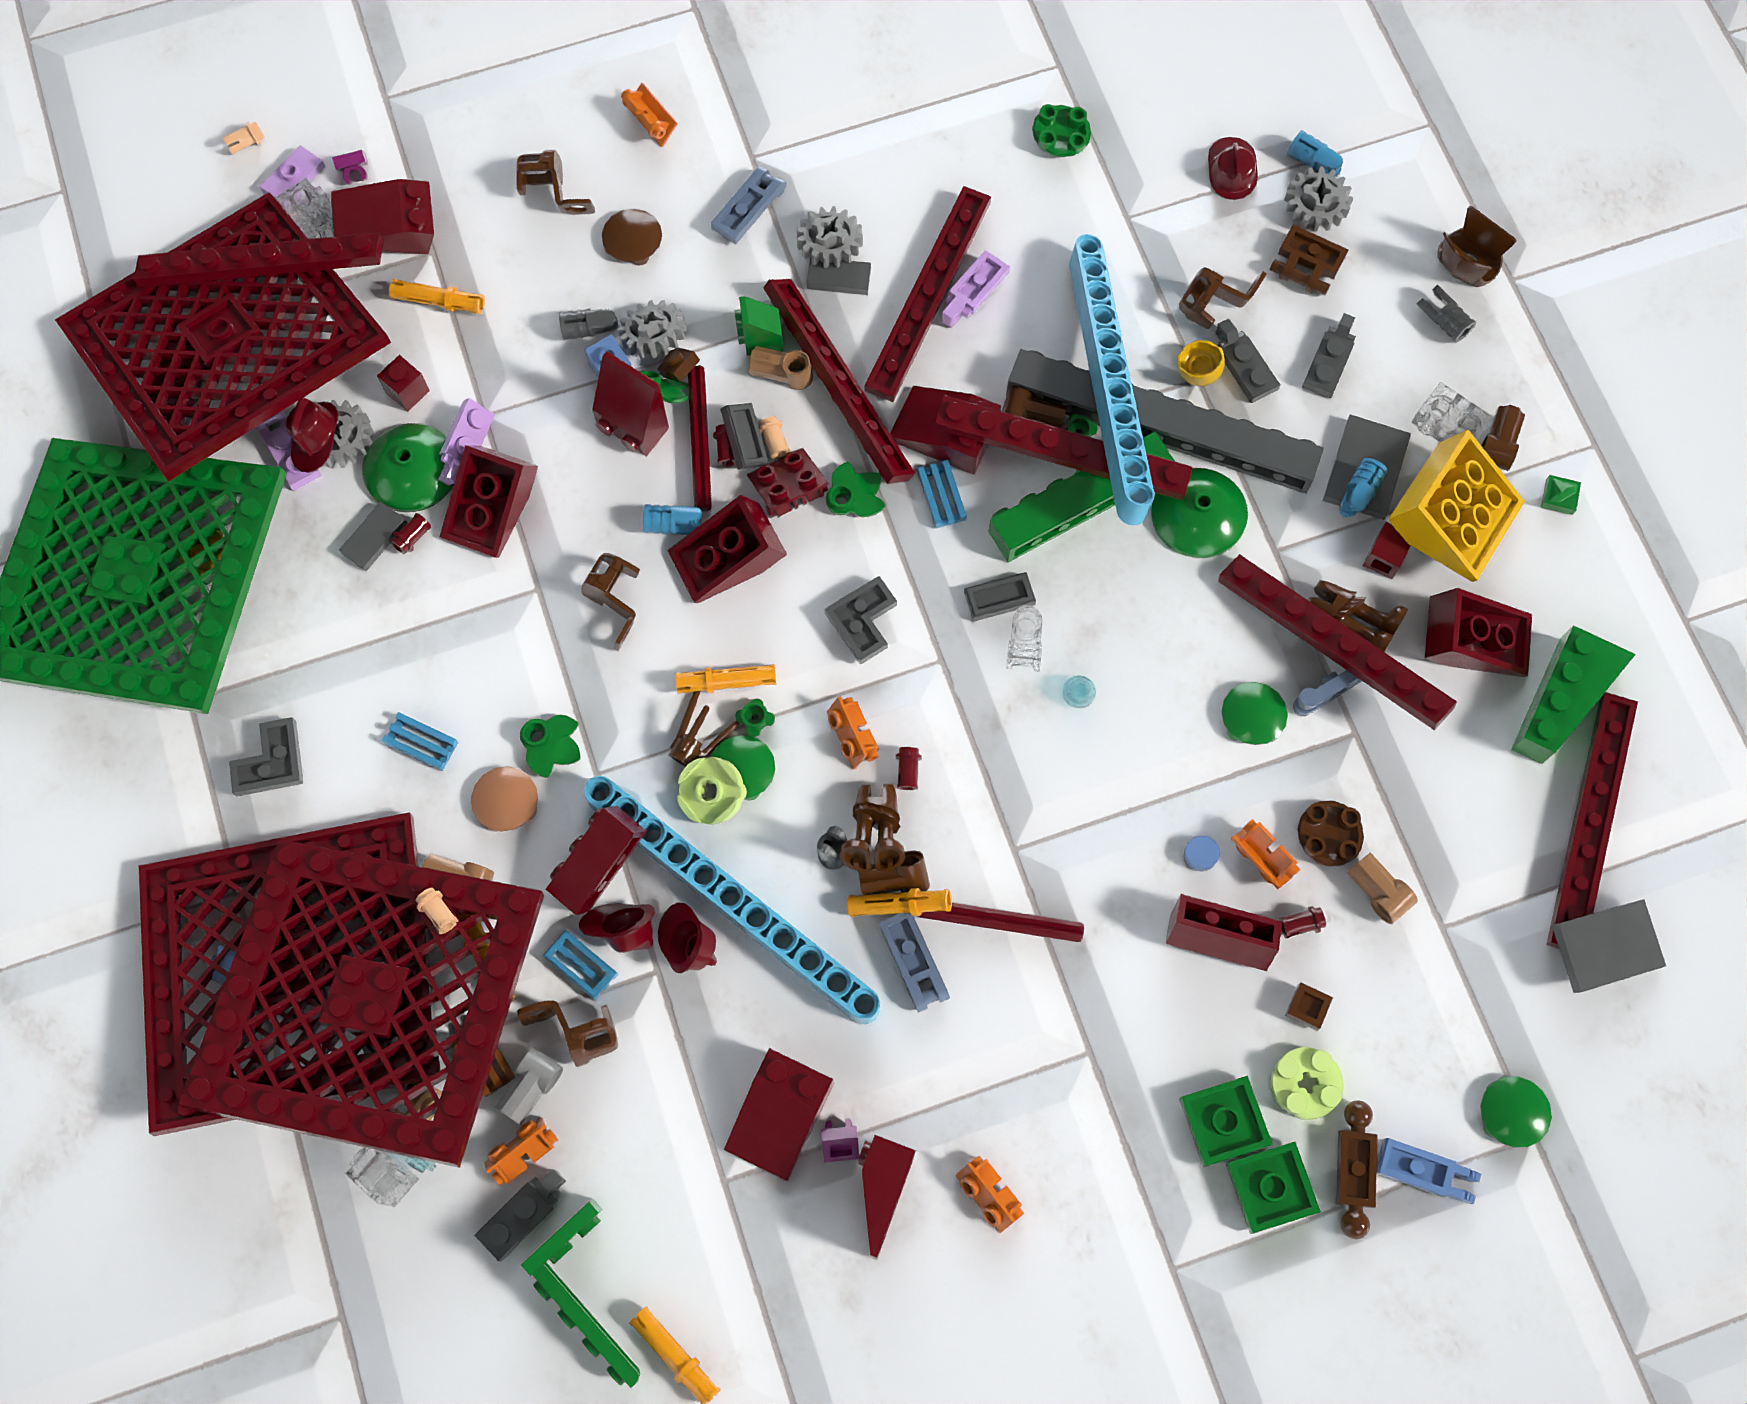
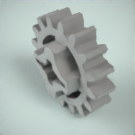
M1311 167L1307 169L1305 175L1298 172L1295 180L1290 181L1284 201L1288 202L1286 212H1294L1291 220L1294 222L1301 219L1303 221L1302 228L1311 224L1315 232H1317L1320 225H1323L1326 231L1330 230L1332 223L1339 226L1342 219L1347 218L1353 201V197L1349 196L1352 189L1351 186H1343L1346 178L1343 176L1336 179L1334 177L1336 171L1332 170L1329 174H1326L1324 167H1320L1318 173H1314Z
M832 206L830 212H826L823 207H820L819 214L816 215L810 211L808 212L809 220L804 218L800 220V227L796 230L797 248L802 250V257L804 259L812 257V265H816L821 261L823 262V267L827 268L829 263L834 262V265L838 268L840 267L841 260L851 263V255H859V247L863 246L862 225L857 224V217L855 215L848 218V210L844 209L841 213H837L836 206Z
M650 300L646 307L637 304V311L628 310V318L620 319L622 327L618 328V333L623 348L628 349L630 355L638 352L641 359L647 354H651L654 359L657 357L658 352L667 355L669 347H679L677 340H684V331H687L682 310H677L674 303L666 306L665 300H661L658 305H654L653 301Z
M331 400L339 414L335 429L338 430L342 438L339 439L337 434H334L333 447L325 464L331 468L334 462H338L340 467L344 468L346 460L350 459L353 464H356L357 459L355 456L357 454L366 456L367 453L363 447L364 445L371 446L373 444L369 435L374 434V430L369 424L371 422L366 413L362 412L359 405L351 407L350 403L344 400L342 405L338 406L335 400Z

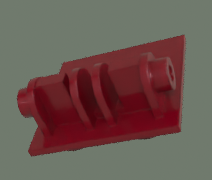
M804 448L791 452L747 474V477L767 506L765 507L771 518L774 516L780 518L782 515L792 511L789 503H791L795 510L798 509L797 499L805 506L807 501L811 502L819 497L821 498L824 496V492L828 491V481Z

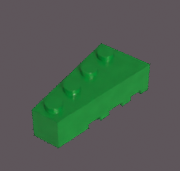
M1573 625L1560 638L1511 750L1543 764L1557 752L1636 654Z

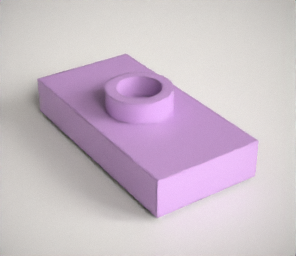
M300 145L268 177L260 188L264 194L270 192L277 202L286 208L324 169L325 164L323 160Z

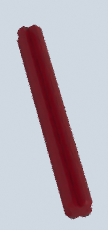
M697 365L688 373L694 506L700 508L702 512H707L711 510L712 502L704 367Z
M953 902L950 912H922L920 916H916L1073 942H1081L1084 935V924L1081 922Z

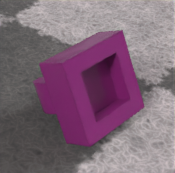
M363 150L332 157L335 169L339 172L343 171V179L348 185L352 184L350 173L353 170L360 172L363 181L367 180V172L362 166L369 163Z
M850 1118L845 1119L846 1127L832 1128V1122L828 1120L826 1121L825 1129H821L824 1163L859 1158L857 1126H852Z

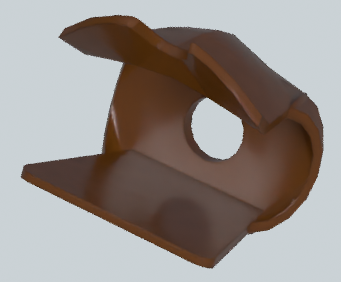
M1469 206L1464 226L1449 235L1446 232L1443 233L1444 240L1439 244L1437 257L1453 277L1471 286L1482 287L1492 282L1499 274L1503 263V254L1517 240L1476 208ZM1467 254L1473 255L1476 258V260L1468 256Z

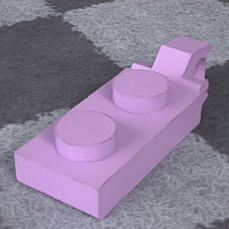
M984 251L949 290V295L945 300V304L948 306L942 312L943 319L941 322L952 328L962 316L968 318L971 314H974L1010 273V266L988 251Z
M470 398L462 402L439 453L442 456L441 461L445 465L438 480L448 486L455 483L465 445L482 446L495 416L494 413Z

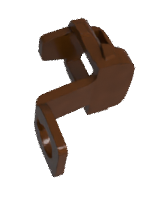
M544 150L542 153L523 154L518 157L516 185L519 195L526 194V185L553 184L555 202L561 212L572 215L595 213V207L590 199L563 200L561 186L563 185L562 161L556 150ZM530 171H547L546 173H543V174H527V173H526V172H530ZM571 206H583V208H575Z
M1204 267L1197 272L1179 302V308L1188 320L1197 323L1205 329H1209L1214 324L1215 319L1204 309L1213 295L1241 308L1253 297L1267 273L1262 271L1254 280L1247 293L1244 294L1223 284V276L1214 270L1212 271ZM1189 294L1194 298L1193 304L1186 300Z
M603 553L583 582L581 592L585 597L601 606L606 604L627 620L615 642L614 649L619 651L634 624L636 613L632 608L610 594V591L621 572L637 578L640 569L619 556ZM603 561L609 564L604 574L596 573Z
M553 1000L537 1002L517 1010L518 1018L523 1026L541 1022L557 1015L564 1031L571 1058L576 1067L586 1065L593 1058L611 1053L618 1048L619 1043L616 1029L607 1005L601 1006L604 1018L592 1020L573 1028H569L559 1004ZM545 1010L544 1012L537 1015H529L535 1011ZM604 1030L608 1031V1033L585 1040L589 1035Z

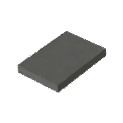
M1350 414L1322 501L1340 506L1347 492V485L1359 467L1360 462L1364 458H1372L1384 464L1388 469V474L1374 499L1369 501L1366 508L1360 513L1385 520L1411 433Z
M1645 899L1552 925L1573 993H1581L1666 967Z

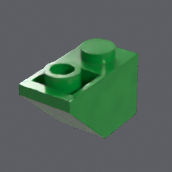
M746 296L739 297L740 309L734 310L739 345L745 344L747 356L751 355L752 350L756 346L781 352L784 351L779 309Z

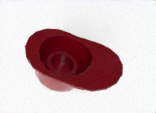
M1225 137L1214 142L1208 154L1211 187L1218 195L1225 199L1238 200L1245 198L1252 193L1258 179L1254 148L1247 141L1237 137Z
M302 398L286 418L285 426L287 433L293 440L291 459L294 466L301 472L310 473L317 471L330 456L339 415L337 408L331 402L323 401L316 403Z
M677 902L671 905L664 912L657 933L659 947L675 973L682 974L688 970H701L706 965L715 966L717 963L714 954L716 948L715 933L699 920L692 908L686 903Z
M615 903L598 906L582 916L578 923L579 930L587 936L604 938L610 947L618 953L650 949L653 946L651 919L655 914V908L650 904L632 905Z

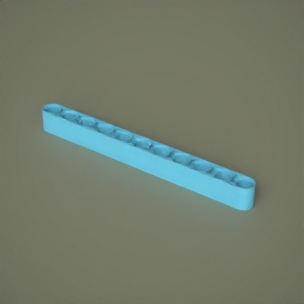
M1083 234L1076 239L1069 262L1116 511L1122 522L1128 525H1139L1144 522L1154 500V489L1103 244L1098 237L1091 234Z
M605 776L592 777L587 781L584 788L585 798L595 812L599 808L603 809L611 806H618L622 811L626 809L634 810L635 816L633 820L646 829L647 832L653 829L661 831L660 838L652 843L644 841V835L638 843V847L859 1024H869L877 1019L880 1012V1000L874 990L613 781ZM600 789L610 791L605 800L596 801L593 799L595 793ZM683 850L687 852V857L681 863H673L670 861V856L673 852ZM700 872H712V880L704 885L697 883L696 877ZM728 892H736L740 895V898L735 905L726 906L722 903L723 896ZM754 913H762L766 916V921L760 927H752L748 924L749 917ZM780 934H788L793 938V942L788 948L780 949L774 945L776 937ZM814 955L820 960L819 966L814 970L802 968L801 961L805 956ZM836 976L844 978L847 982L846 988L841 992L831 991L827 986L831 978ZM861 998H868L874 1003V1009L868 1014H860L854 1008L855 1003Z

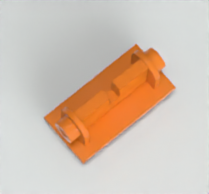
M641 83L636 91H631L630 89L623 91L621 94L622 104L632 112L648 131V134L663 147L677 126V121L644 83Z
M841 696L837 697L826 711L828 722L840 740L844 757L849 760L852 769H856L864 759L867 762L877 759L879 757L877 753L879 747L870 729L860 732L858 730L859 727L867 724L858 702H854L852 697L842 700Z
M1252 819L1240 832L1230 838L1235 843L1239 853L1249 859L1260 870L1263 879L1273 884L1277 890L1300 871L1296 866L1298 862L1282 845L1273 852L1268 848L1276 839L1261 822L1256 823Z
M542 1117L536 1122L533 1119L529 1120L516 1131V1138L507 1145L504 1142L498 1144L487 1154L488 1160L484 1162L486 1172L489 1174L495 1169L496 1172L492 1174L494 1180L500 1186L505 1182L509 1184L528 1169L527 1164L521 1158L524 1154L527 1153L535 1163L554 1148L553 1144L558 1141V1138L551 1129L544 1133L543 1130L547 1126Z
M977 1156L955 1175L960 1181V1186L965 1194L975 1200L982 1209L985 1220L995 1227L999 1233L1003 1232L1024 1214L1020 1208L1022 1203L1019 1202L1007 1185L999 1192L993 1188L1002 1179L987 1159L983 1161L980 1156Z

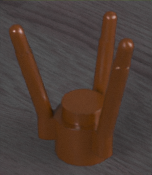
M699 691L693 692L676 738L670 746L672 750L668 754L673 760L685 767L696 759L706 758L739 726V723L734 721L701 751L702 743L695 739V736L710 708L708 705L703 707L689 733L685 734L700 695Z

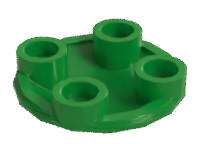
M1043 105L1040 108L1039 114L1034 119L1032 127L1034 140L1042 150L1050 155L1071 157L1082 152L1089 144L1091 137L1090 123L1086 119L1087 112L1082 107Z
M1258 682L1242 683L1231 689L1223 701L1221 711L1228 736L1233 740L1251 745L1268 744L1277 740L1286 727L1288 718L1286 703L1280 694L1270 686Z
M747 735L730 737L721 742L712 753L711 757L727 760L737 768L746 787L745 800L751 801L758 798L773 780L775 773L774 756L769 747L758 738Z
M1519 1076L1503 1077L1490 1083L1483 1094L1480 1105L1481 1117L1484 1123V1131L1489 1137L1495 1138L1500 1143L1510 1147L1519 1148L1529 1147L1540 1142L1548 1132L1552 1120L1550 1103L1544 1092L1532 1081Z

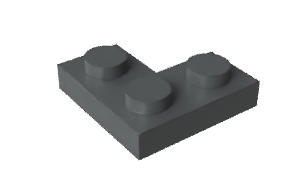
M878 576L825 608L826 616L860 665L888 648V643L872 621L896 607L897 600L881 577Z
M293 717L259 723L263 755L229 761L232 793L236 797L304 784L297 722Z

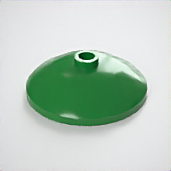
M419 423L398 425L379 435L366 451L367 454L364 456L362 465L363 480L371 496L378 503L382 502L394 511L408 513L428 509L443 500L454 486V484L448 486L438 480L445 465L441 461L442 456L439 453L447 437L436 428ZM410 455L408 460L400 461L403 456Z
M1192 468L1184 499L1179 500L1155 493L1151 507V517L1158 536L1172 550L1188 557L1210 558L1227 552L1240 540L1247 525L1248 508L1243 493L1230 478L1211 469ZM1198 501H1206L1208 506L1202 507L1198 504Z

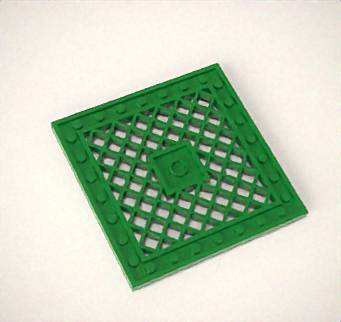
M52 438L0 577V681L208 714L287 472L282 467L206 458L168 482L144 449ZM94 478H100L102 480L96 483ZM122 481H123V482H130L131 484H129V485H127V486L125 487V486L123 485ZM87 482L90 488L77 495L74 490ZM150 485L160 487L153 491ZM116 486L118 492L105 499L103 493ZM144 489L147 496L134 503L131 497ZM179 489L189 491L182 495ZM173 493L176 499L162 507L159 501ZM208 493L218 495L211 499ZM202 497L205 503L191 511L188 505ZM96 498L99 504L86 512L83 506ZM231 501L234 508L220 515L217 509ZM125 502L128 508L114 516L112 509ZM154 506L156 512L143 520L140 514ZM183 510L186 516L172 524L169 517ZM77 511L79 517L66 524L64 518ZM212 514L215 520L201 528L198 521ZM105 515L108 521L95 529L92 522ZM134 518L137 525L123 532L121 526ZM163 522L166 529L152 536L149 530ZM230 523H232L231 528H230V531H229L227 525H229ZM192 526L195 533L182 541L178 534ZM86 527L88 534L76 541L73 535ZM216 530H221L225 537L211 545L207 538L217 533ZM113 531H114L115 534L117 535V537L107 536L108 534H110V533L113 532ZM143 535L146 541L135 539ZM172 539L175 546L169 548L164 543ZM66 540L69 546L56 554L54 547ZM202 543L205 550L191 558L188 551ZM95 544L98 550L85 558L82 551ZM221 550H223L221 558L219 560L217 558V555L220 554ZM75 556L78 563L65 571L62 564ZM182 556L185 563L171 570L168 564ZM211 560L214 567L201 575L197 568ZM55 569L58 576L45 583L43 576ZM84 573L87 580L74 588L71 581ZM192 573L194 580L181 588L178 580ZM212 582L211 588L209 590L207 585ZM64 586L67 593L54 600L52 593ZM172 586L175 592L161 600L158 593ZM201 589L205 597L191 605L187 598ZM84 595L91 599L86 604H83L80 599ZM45 599L47 606L35 613L32 606ZM153 601L155 605L150 608L151 603ZM181 602L185 610L171 618L168 610ZM73 603L76 610L63 617L61 610ZM110 603H117L120 605L112 609ZM102 607L106 614L93 622L89 615ZM139 607L150 608V609H148V610L145 611L144 613H141ZM132 612L135 618L122 626L118 619ZM202 612L201 618L199 620L197 615ZM54 616L56 623L44 630L41 623ZM161 616L165 623L151 631L148 623ZM82 620L86 627L73 635L70 627ZM191 620L194 628L180 635L177 628ZM112 625L115 631L102 639L99 632ZM34 629L36 636L24 643L21 636ZM141 629L145 636L131 644L128 636ZM62 633L66 640L53 648L50 640ZM171 633L174 641L160 648L157 641ZM92 638L95 645L82 652L79 645ZM121 642L124 649L111 657L108 649ZM190 643H192L191 648H190V651H189L187 645H189ZM43 646L46 653L35 650ZM151 646L154 654L141 662L137 654ZM69 651H72L75 657L64 655ZM181 651L184 658L170 666L167 658ZM101 655L104 662L93 659ZM130 659L134 666L122 664ZM160 664L164 671L154 670L152 668Z

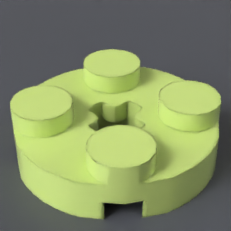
M718 757L699 758L692 761L683 769L678 780L680 795H677L681 810L691 820L708 825L723 823L731 819L741 807L747 793L737 768L729 761ZM706 783L716 785L717 794L715 798L705 797L704 794L707 792Z
M1301 1047L1287 1052L1276 1063L1270 1077L1271 1092L1276 1103L1282 1109L1294 1115V1117L1302 1120H1314L1327 1115L1342 1099L1344 1082L1341 1070L1332 1059V1056L1323 1050ZM1303 1074H1308L1309 1078H1314L1316 1085L1312 1087L1313 1093H1307L1305 1088H1299L1298 1081L1303 1079Z

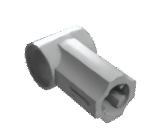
M531 1049L520 1062L516 1070V1078L495 1108L522 1125L541 1096L547 1094L557 1083L563 1072V1067L537 1049Z

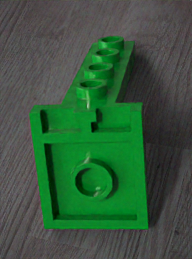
M592 1199L529 1256L521 1266L530 1276L533 1275L537 1280L533 1284L537 1292L546 1301L552 1297L561 1309L557 1314L570 1329L577 1326L586 1336L582 1343L594 1357L601 1354L610 1364L606 1370L615 1382L620 1386L626 1383L632 1388L639 1380L640 1369L547 1263L548 1260L553 1264L558 1262L573 1248L569 1241L577 1233L583 1238L601 1222L597 1215L603 1209Z

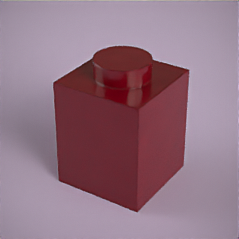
M400 354L377 375L385 393L407 412L430 391L422 373Z
M1385 522L1377 534L1362 566L1393 579L1400 569L1411 545L1405 541L1392 524Z

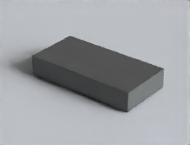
M810 257L807 289L868 295L871 263L859 261L847 263L841 260L840 267L838 268L834 265V262L829 263V266L824 268L821 261L816 265H812V257Z
M752 403L726 405L721 408L737 470L761 467L768 464L769 461Z
M379 502L339 551L346 558L367 571L389 546L393 538L392 534L399 532L407 524V521L388 506Z
M1027 572L964 589L973 622L1036 604Z

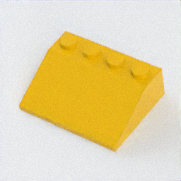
M1466 430L1437 444L1388 520L1409 545L1469 581L1474 582L1479 579L1525 500L1471 432Z

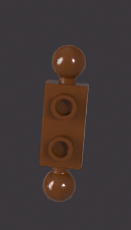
M1360 1100L1350 1102L1344 1110V1118L1351 1127V1131H1338L1336 1204L1348 1206V1211L1341 1218V1229L1347 1237L1356 1240L1365 1237L1370 1230V1221L1366 1214L1363 1213V1207L1376 1208L1378 1134L1365 1133V1128L1373 1120V1111L1366 1102Z

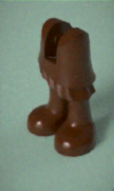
M1319 580L1314 588V592L1323 600L1315 597L1308 598V601L1384 652L1408 611V608L1402 605L1394 607L1388 613L1376 610L1364 603L1367 597H1357L1356 591L1347 590L1324 580ZM1350 616H1356L1357 618L1375 627L1380 632H1376L1365 627L1364 625L1350 618Z
M862 784L858 790L852 814L857 822L856 838L849 839L843 843L840 848V860L844 865L856 871H869L872 862L871 837L873 827L878 830V841L874 850L875 866L878 871H891L899 867L905 859L904 846L893 838V833L896 834L901 827L899 824L900 816L897 808L896 791L893 784H883L881 796L872 797L870 784Z

